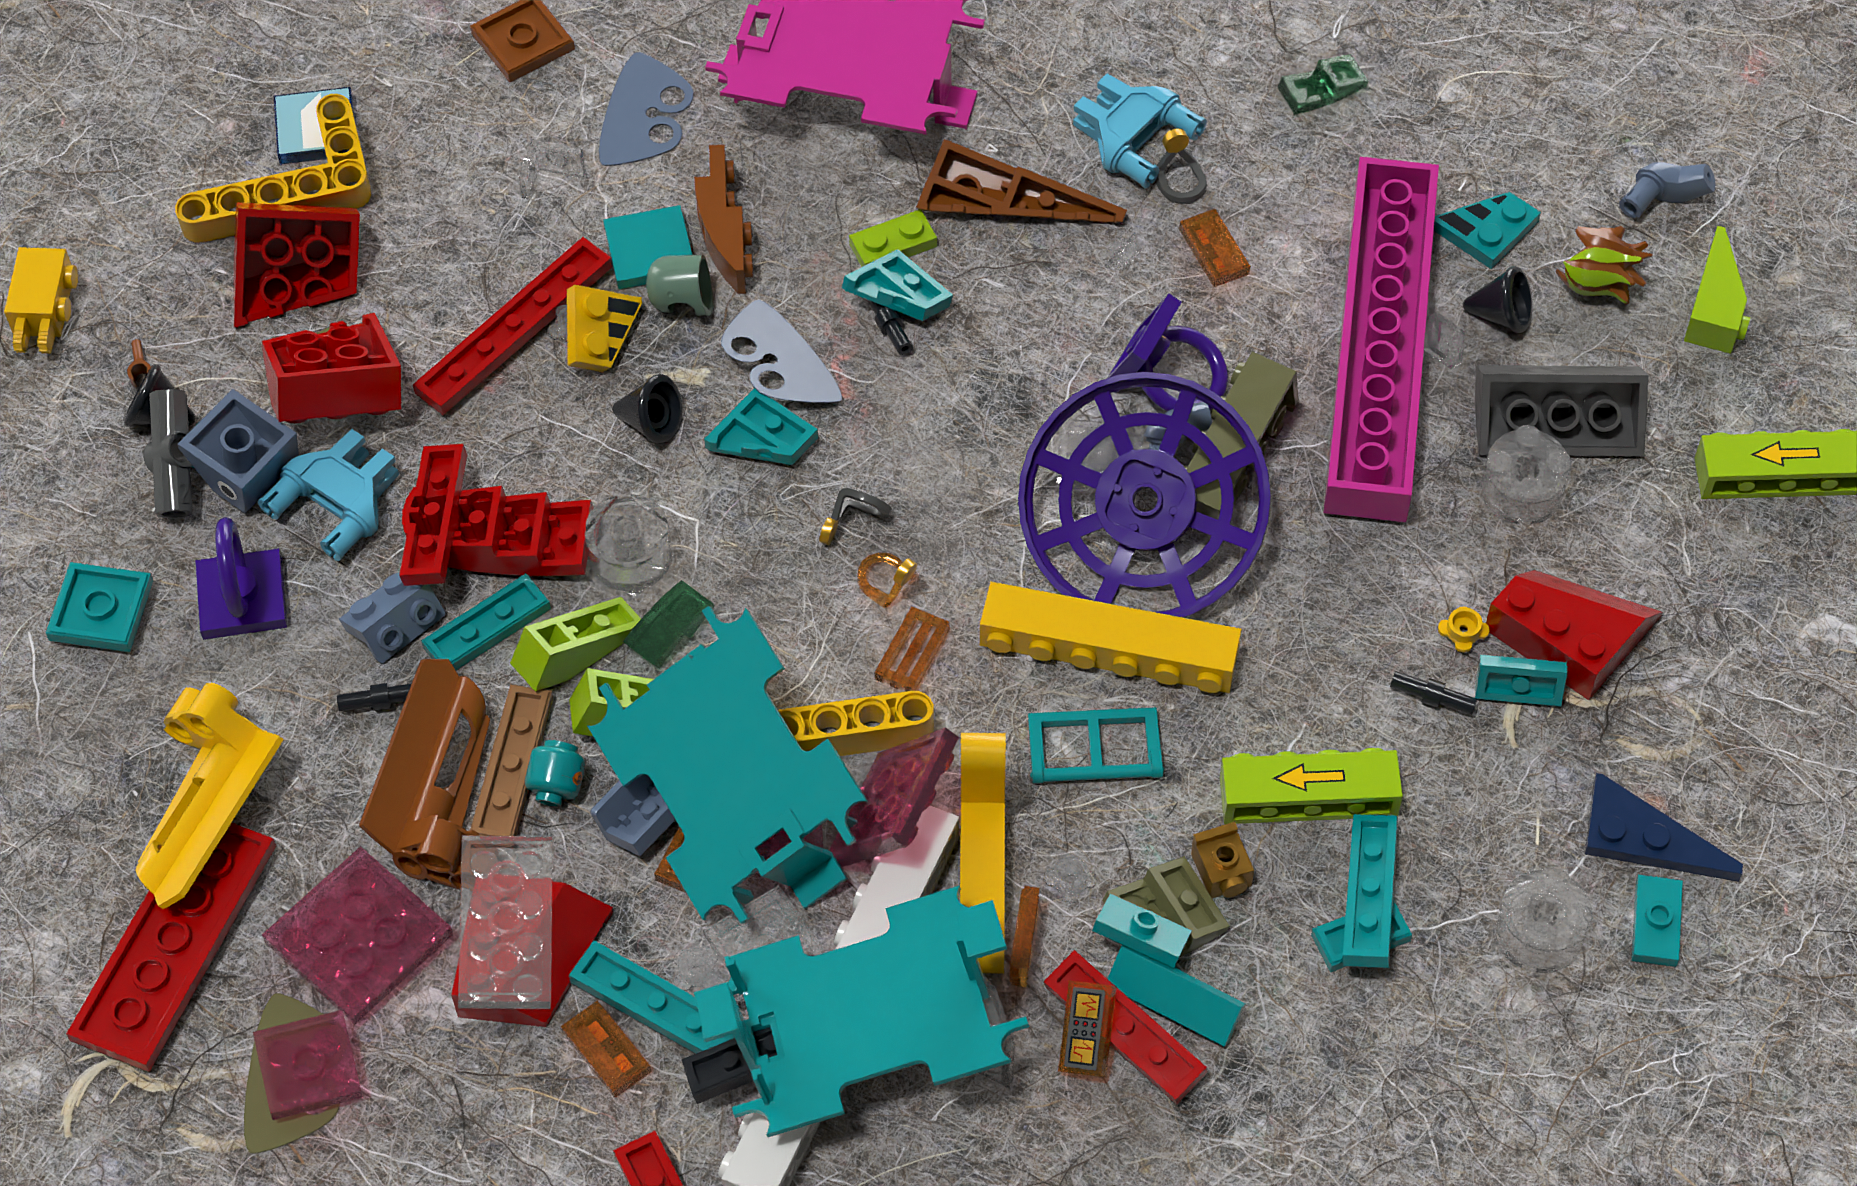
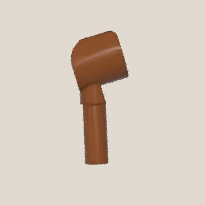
M137 339L131 342L134 361L127 369L128 377L135 388L137 387L136 377L142 373L147 374L151 368L150 364L144 360L142 343Z

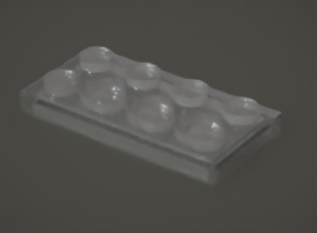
M462 836L458 1008L551 1009L552 837Z

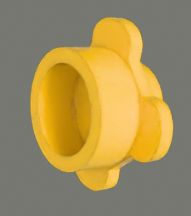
M1459 607L1450 614L1448 620H1441L1439 622L1438 632L1441 636H1446L1455 643L1457 651L1469 652L1473 643L1488 637L1489 626L1482 622L1481 616L1475 610L1468 607ZM1460 628H1466L1467 631L1462 632Z

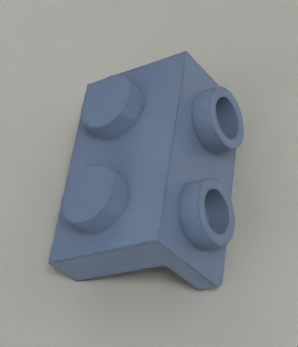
M395 573L389 576L383 582V586L371 595L356 601L350 607V610L340 617L339 620L346 632L366 643L375 660L384 663L444 617L445 611L429 584L404 586L399 573Z
M648 775L640 776L627 787H624L619 780L590 811L591 816L607 841L638 856H641L675 820Z

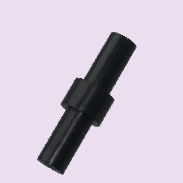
M867 300L876 314L874 320L882 334L889 336L897 352L903 355L911 351L912 344L902 329L903 321L898 312Z
M1395 671L1390 685L1391 688L1421 697L1422 703L1437 708L1441 704L1471 715L1478 700L1477 698L1445 688L1446 683L1431 678L1427 682Z
M388 683L370 685V690L337 695L338 710L341 712L373 707L375 711L391 708L392 703L405 702L412 683L390 687Z

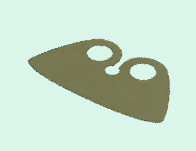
M274 993L263 1010L250 1060L245 1094L244 1137L248 1151L253 1154L286 1145L318 1130L334 1118L340 1106V1093L333 1082L322 1077H309L305 1081H298L294 1073L296 1069L303 1066L307 1067L310 1071L324 1072L337 1067L346 1056L348 1037L339 1025L323 1013L295 998L281 993ZM320 1035H330L338 1043L337 1053L327 1061L315 1060L309 1053L311 1042ZM312 1088L324 1089L330 1096L329 1107L321 1114H308L301 1106L303 1095Z

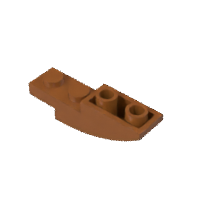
M725 144L709 145L710 176L694 177L700 229L708 253L723 278L738 294H746V278H753L752 254H745V246H752L751 222L743 221L742 206H735V192L728 191V184L735 183L734 160H726Z

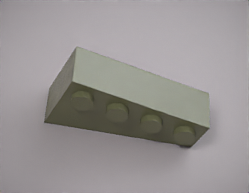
M1252 351L1246 363L1239 362L1230 381L1233 386L1227 397L1221 396V398L1230 404L1248 424L1262 449L1263 455H1265L1268 443L1267 437L1277 438L1284 425L1282 421L1286 410L1293 412L1299 403L1297 373L1291 368ZM1213 409L1211 418L1214 420L1207 432L1203 430L1201 432L1209 437L1223 458L1245 448L1246 446L1236 430L1226 418ZM1194 443L1192 453L1195 455L1188 467L1183 466L1188 473H1191L1211 464V461L1205 452ZM1253 463L1230 473L1233 482L1234 505L1247 486L1249 476L1245 472L1248 468L1253 471L1255 470ZM1219 479L1196 489V512L1217 520L1221 510Z

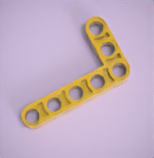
M328 94L322 97L316 106L328 163L183 195L175 205V213L184 237L189 241L202 243L234 236L236 211L229 210L236 207V202L357 209L367 204L371 197V187L349 100L340 94ZM335 117H342L341 119H338V120H331V119H333V118H335ZM343 149H349V151L345 153H338ZM350 182H358L353 186H345ZM312 190H318L315 194H307ZM272 199H280L277 202L268 203ZM202 215L199 219L190 220L194 216Z
M907 691L778 710L804 751H810L826 739H829L838 754L846 756L917 746L926 743L934 733V705L931 698L920 691ZM913 715L923 717L921 720L911 721L906 719ZM870 721L880 723V725L875 727H867L864 724ZM828 727L838 729L837 731L832 733H824L821 731Z
M961 732L960 903L966 907H971L993 900L1004 936L1006 733ZM1004 950L978 958L982 973L1004 974Z

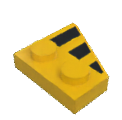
M573 285L568 288V366L604 372L611 368L642 305V298L580 285Z

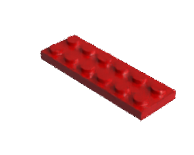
M231 822L184 898L162 909L157 905L154 894L148 891L66 1033L69 1040L150 1072L276 848L274 838Z

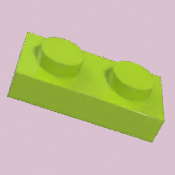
M916 210L850 234L849 245L861 267L897 249L909 258L936 248L937 236L923 211Z

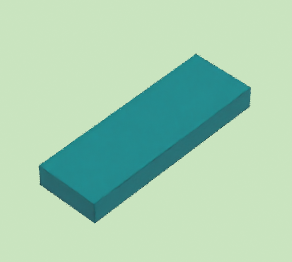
M525 573L422 639L423 649L432 659H449L454 669L458 670L551 609L550 601Z
M1124 945L1121 946L1107 978L1128 998L1224 1047L1229 1043L1246 1004L1177 968L1165 965Z

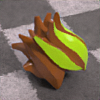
M1578 226L1575 232L1586 247L1571 259L1563 261L1565 273L1559 269H1556V273L1567 287L1575 293L1583 296H1613L1626 306L1630 302L1628 285L1632 286L1636 283L1644 287L1647 284L1632 265L1641 263L1643 259L1650 258L1653 254L1642 252L1648 247L1646 241L1637 244L1625 243L1622 240L1625 228L1622 226L1615 228L1601 227L1597 229Z

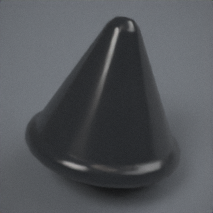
M1509 267L1505 273L1467 297L1463 301L1464 310L1510 328L1515 333L1520 334L1524 332L1529 326L1532 315V295L1525 273L1519 267Z
M158 364L151 366L137 390L125 415V426L151 425L150 393L156 390L175 389ZM187 405L188 426L195 422L196 417Z
M657 374L614 403L612 411L617 417L643 433L650 441L660 444L669 441L676 434L682 418V400L674 381L667 375Z

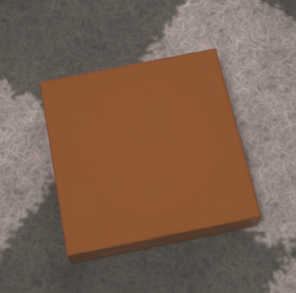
M520 0L470 25L472 36L509 83L575 50L574 40L541 0Z

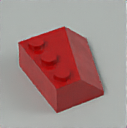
M236 202L233 277L234 328L246 325L251 321L278 316L294 309L314 306L356 294L360 213L357 208Z
M375 312L362 315V323L347 326V323L343 320L329 324L330 329L324 333L317 334L312 331L303 330L262 341L270 402L278 422L286 421L297 424L313 418L343 419L353 414L383 415L389 411L401 410V365Z
M477 873L451 993L457 1016L459 1018L547 1027L572 984L570 983L569 974L594 941L603 923L606 924L614 911L613 907L567 883Z

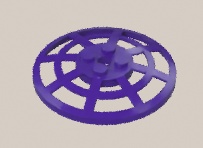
M1137 372L1119 374L1097 381L1073 394L1053 411L1038 430L1027 451L1020 474L1018 505L1020 524L1027 547L1040 571L1060 593L1065 596L1111 604L1120 584L1142 588L1172 584L1180 606L1170 610L1155 612L1185 618L1216 603L1232 590L1250 569L1262 547L1269 524L1271 489L1269 472L1262 449L1248 424L1230 404L1215 392L1192 380L1165 373ZM1137 387L1168 388L1180 392L1172 416L1163 413L1142 412L1127 414L1121 417L1110 393ZM1198 399L1208 404L1226 418L1240 435L1246 447L1223 458L1209 437L1188 423L1195 400ZM1095 400L1105 423L1087 435L1076 447L1069 459L1047 451L1046 448L1051 438L1063 423L1084 405ZM1146 425L1167 428L1158 450H1135L1126 429ZM1182 435L1196 443L1209 457L1211 464L1188 473L1185 467L1174 458ZM1111 436L1119 457L1110 463L1103 473L1081 465L1096 445ZM1253 463L1257 475L1259 493L1257 521L1253 533L1230 525L1234 507L1233 482L1230 473ZM1042 466L1062 475L1058 497L1062 526L1038 535L1034 519L1033 493L1038 467ZM1219 479L1221 489V510L1218 520L1196 512V489ZM1074 481L1096 489V513L1074 521L1072 512ZM1145 488L1154 490L1158 497L1156 506L1147 512L1138 510L1134 503L1136 494ZM1189 527L1211 535L1209 542L1200 553L1182 565L1174 542L1182 537ZM1104 528L1112 538L1119 542L1110 566L1090 551L1083 542L1082 536ZM1223 541L1246 549L1240 562L1224 581L1206 595L1198 599L1195 598L1187 577L1209 562ZM1069 542L1080 559L1097 574L1104 577L1094 600L1082 594L1063 578L1051 563L1045 552L1046 550ZM1158 549L1167 571L1153 575L1126 573L1135 550L1151 551Z

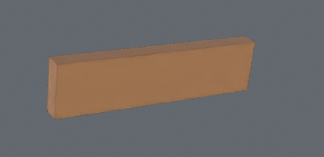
M510 684L470 829L478 832V838L489 845L514 847L529 791L525 786V777L532 750L535 747L541 746L553 702L551 690L541 689L534 691L531 687Z

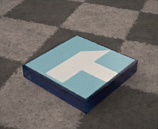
M351 87L274 96L279 164L327 159L316 106L322 97L328 94H340L349 100L354 116ZM335 117V118H333V119H331V120H338V119H341L342 117ZM343 149L338 153H345L349 151V149Z

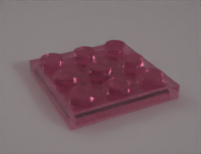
M943 728L877 754L860 788L868 802H860L854 805L848 814L849 817L856 819L858 822L849 829L856 842L847 846L838 832L829 849L841 868L876 856H882L891 851L906 848L912 843L918 833L919 828L916 824L922 812L935 799L936 790L934 788L940 776L947 771L954 760L952 751L959 739L957 735L949 729Z
M360 846L262 934L264 942L347 1019L356 1025L453 935L450 925Z

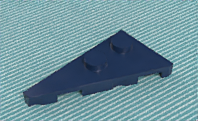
M1596 773L1593 782L1585 855L1740 881L1743 872L1742 863L1604 774Z

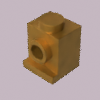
M1235 822L1193 834L1191 855L1211 898L1222 895L1227 898L1234 897L1243 893L1247 887L1252 886L1254 869L1240 839Z

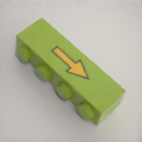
M1838 429L1829 432L1798 430L1792 433L1757 431L1751 434L1717 432L1701 436L1694 457L1701 499L1857 495V431L1849 429Z
M1367 748L1361 752L1341 753L1338 750L1328 749L1317 754H1296L1291 751H1283L1270 756H1253L1249 753H1239L1231 757H1222L1220 789L1224 824L1231 822L1243 824L1353 819V814L1394 815L1397 817L1399 815L1403 796L1397 750L1384 751L1381 748Z

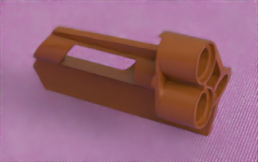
M449 659L420 660L359 827L391 853L394 864L409 877L418 880L427 878L439 884L473 893L477 873L492 875L499 856L498 851L494 847L478 838V832L474 830L467 831L462 828L490 719L486 715L485 700L478 686L470 678L459 676ZM460 713H462L471 728L469 741L454 782L448 787L440 788L435 786V782Z

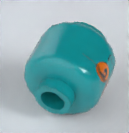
M545 740L543 746L535 747L532 750L525 777V786L528 790L537 794L536 802L560 807L562 800H571L578 796L586 761L577 753V746L557 740Z

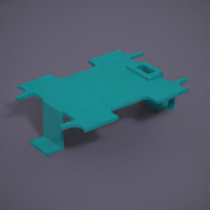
M707 606L702 612L719 639L707 648L700 644L647 684L650 689L648 692L625 709L621 706L609 684H603L599 689L607 701V713L601 722L587 727L621 784L627 787L640 776L648 775L683 831V844L668 855L666 859L702 920L706 921L712 909L724 905L728 906L734 912L739 922L743 924L750 918L741 903H749L754 899L751 891L737 886L757 871L764 878L790 886L804 909L809 908L846 881L848 878L833 853L805 842L803 837L829 820L833 822L846 845H852L856 842V839L849 829L858 822L856 819L848 816L849 811L854 805L860 802H868L829 739H826L810 751H804L798 744L766 690L768 682L785 668L749 610L745 608L741 617L736 621L724 623L718 619L713 609ZM784 828L792 842L765 861L756 848Z
M959 885L885 908L890 924L889 930L885 934L820 955H806L803 951L801 939L797 935L736 955L724 957L726 967L731 975L730 980L726 983L696 991L694 996L705 1041L709 1042L733 1034L761 1096L759 1099L733 1106L732 1110L735 1118L751 1113L764 1115L769 1120V1128L766 1133L769 1138L845 1114L841 1101V1092L846 1086L916 1064H925L930 1069L934 1086L1012 1063L1011 1059L1003 1053V1043L1011 1033L1029 1028V1023L1025 1016L996 1026H990L983 1002L984 999L989 998L978 960V958L1007 950L993 900L966 907L960 903L958 898L961 890ZM738 993L739 995H744L749 1019L744 1020L733 995ZM771 1027L777 1055L768 1057L766 1054L759 1057L754 1032Z

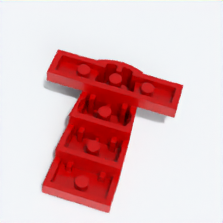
M464 444L423 446L416 487H413L402 509V525L406 541L399 576L404 586L445 584L448 567L507 575H524L525 573L528 576L585 575L595 511L591 500L551 503L547 492L506 496L502 485L461 490L468 455Z

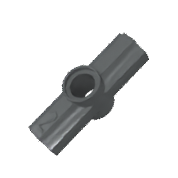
M177 389L156 390L150 393L152 441L146 445L143 454L145 465L153 473L155 514H157V517L162 518L187 517L193 514L190 470L192 464L178 448V443L189 433L187 394H185V391Z

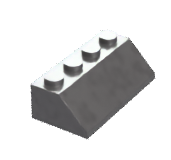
M1476 365L1475 417L1478 454L1644 456L1649 375L1640 366Z

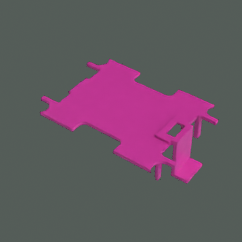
M761 0L758 6L748 4L736 38L737 45L730 44L724 63L707 61L705 70L719 73L718 82L727 84L720 91V96L734 98V103L737 104L739 101L746 100L785 108L789 95L793 91L802 90L863 103L865 107L861 116V123L927 135L925 123L935 116V123L967 129L978 90L952 86L951 44H947L953 24L983 29L985 20L973 18L964 13L962 6L968 0ZM756 18H769L763 38L757 37ZM932 88H933V104H932V103H928L929 98H930V94H931V91H932Z

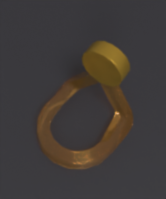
M879 552L871 554L861 562L858 568V585L865 595L883 608L888 607L896 599L902 586L909 580H913L918 574L915 571L917 563L910 558L902 562L898 557L890 553ZM887 562L898 569L894 575L893 581L895 583L889 595L871 586L867 581L866 571L872 564Z

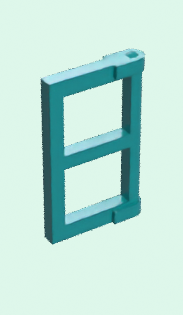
M1157 707L1028 713L1031 755L1030 777L1033 784L1052 781L1115 778H1163L1164 767L1162 765ZM1144 723L1148 764L1102 766L1099 725ZM1087 725L1091 766L1045 768L1042 727Z

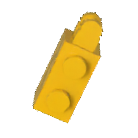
M18 248L4 314L13 333L12 343L16 353H25L30 336H38L37 346L39 352L50 354L55 337H61L64 321H69L71 302L69 297L71 289H76L78 270L76 265L71 264L66 249Z

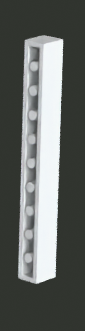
M912 798L904 812L897 811L889 829V835L892 837L887 847H879L871 865V871L874 873L868 885L862 883L856 892L853 901L855 911L850 921L843 920L837 930L834 945L837 946L836 949L885 934L890 927L885 908L932 894L959 839V816ZM759 1113L745 1115L738 1132V1137L741 1140L735 1152L728 1151L719 1168L718 1176L721 1177L722 1186H790L820 1122L768 1138L766 1133L769 1128V1120Z

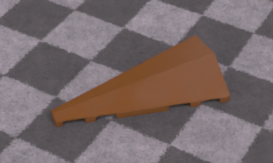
M946 139L942 142L916 206V209L923 211L1122 223L1127 209L1020 166H1017V168Z

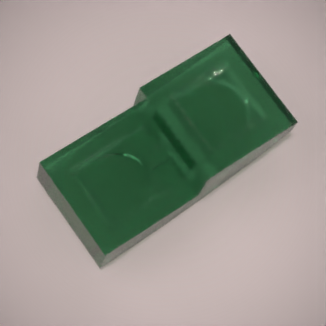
M1352 54L1318 60L1314 71L1282 76L1277 88L1295 115L1342 100L1365 88L1369 80Z
M681 580L651 607L623 642L660 669L685 635L691 638L706 617L702 610L707 606L713 609L715 604Z

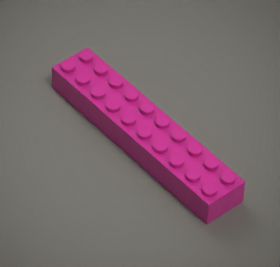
M1361 156L1359 158L1323 513L1398 522L1407 521L1413 486L1439 165Z

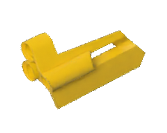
M206 683L201 691L191 687L183 689L164 718L166 726L164 731L181 743L199 748L200 751L135 868L138 878L154 894L157 905L162 909L185 897L284 740L279 735L260 729L251 721L235 712L238 706L237 698L229 690L215 683Z

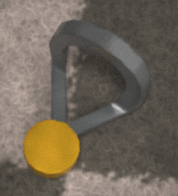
M1173 129L1163 137L1162 143L1167 152L1156 165L1159 167V173L1155 183L1164 197L1172 202L1191 203L1198 200L1205 193L1207 187L1206 177L1197 160L1185 150L1189 143L1186 132L1183 129ZM1176 153L1191 166L1198 179V186L1192 191L1177 192L1171 189L1167 183L1164 171Z
M843 488L838 493L832 516L828 517L823 525L819 542L827 545L831 544L838 523L848 507L881 518H888L892 508L884 501L870 494L850 488ZM846 497H848V498H851V499H854V500H857V501H860V502H864V503H866V504H868V505H871V506H873V507L864 505V504H862V503H859V502L853 501V500H845V501H844V499H845Z

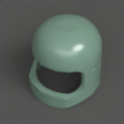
M704 255L662 256L650 265L646 280L647 294L651 304L658 311L672 313L675 303H687L694 308L697 316H710L712 314L714 298L710 272Z

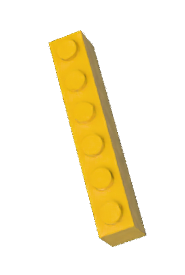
M991 581L980 621V646L988 647L990 650L998 653L1010 651L1026 654L1040 661L1052 659L1068 662L1082 669L1094 667L1113 671L1124 677L1136 675L1155 679L1166 685L1178 683L1193 686L1208 693L1219 691L1230 693L1241 636V628Z

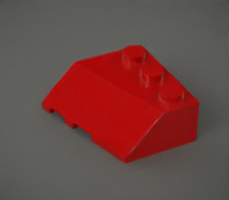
M1532 570L1516 575L1491 602L1486 624L1489 626L1490 634L1527 659L1567 662L1565 685L1587 700H1590L1661 618L1663 612L1537 570Z

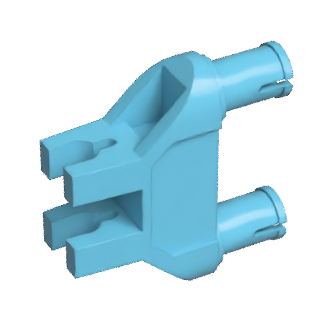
M1108 73L1097 82V88L1102 91L1097 96V103L1083 96L1074 105V111L1079 115L1073 119V125L1098 143L1103 168L1110 173L1122 172L1144 188H1148L1150 183L1155 181L1159 173V167L1151 164L1135 152L1158 129L1168 124L1176 129H1183L1193 141L1198 139V135L1200 136L1203 133L1207 124V119L1200 117L1181 105L1179 95L1173 91L1157 86L1131 87Z
M351 429L330 450L303 454L288 461L281 469V479L264 497L258 500V505L268 516L271 514V518L277 520L298 496H307L342 519V522L320 542L321 548L328 556L331 557L335 553L333 556L334 560L340 561L361 537H371L378 530V498L399 475L398 469L392 466L396 462L395 456L381 449L359 470L358 467L369 456V452L362 446L366 442L364 436Z

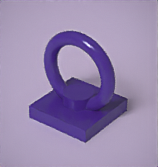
M1168 293L1138 326L1107 378L1119 374L1153 372V368L1163 357L1171 342L1189 344L1204 355L1212 373L1209 390L1215 392L1220 397L1224 396L1226 392L1228 370L1222 353L1207 336L1189 327L1168 326L1182 303L1179 299ZM1142 387L1147 396L1157 406L1167 412L1174 409L1178 398L1171 396L1163 388ZM1198 399L1195 400V403L1202 402Z
M228 517L221 518L217 522L215 530L217 557L195 560L199 625L203 640L287 628L283 566L279 548L243 553L235 522Z

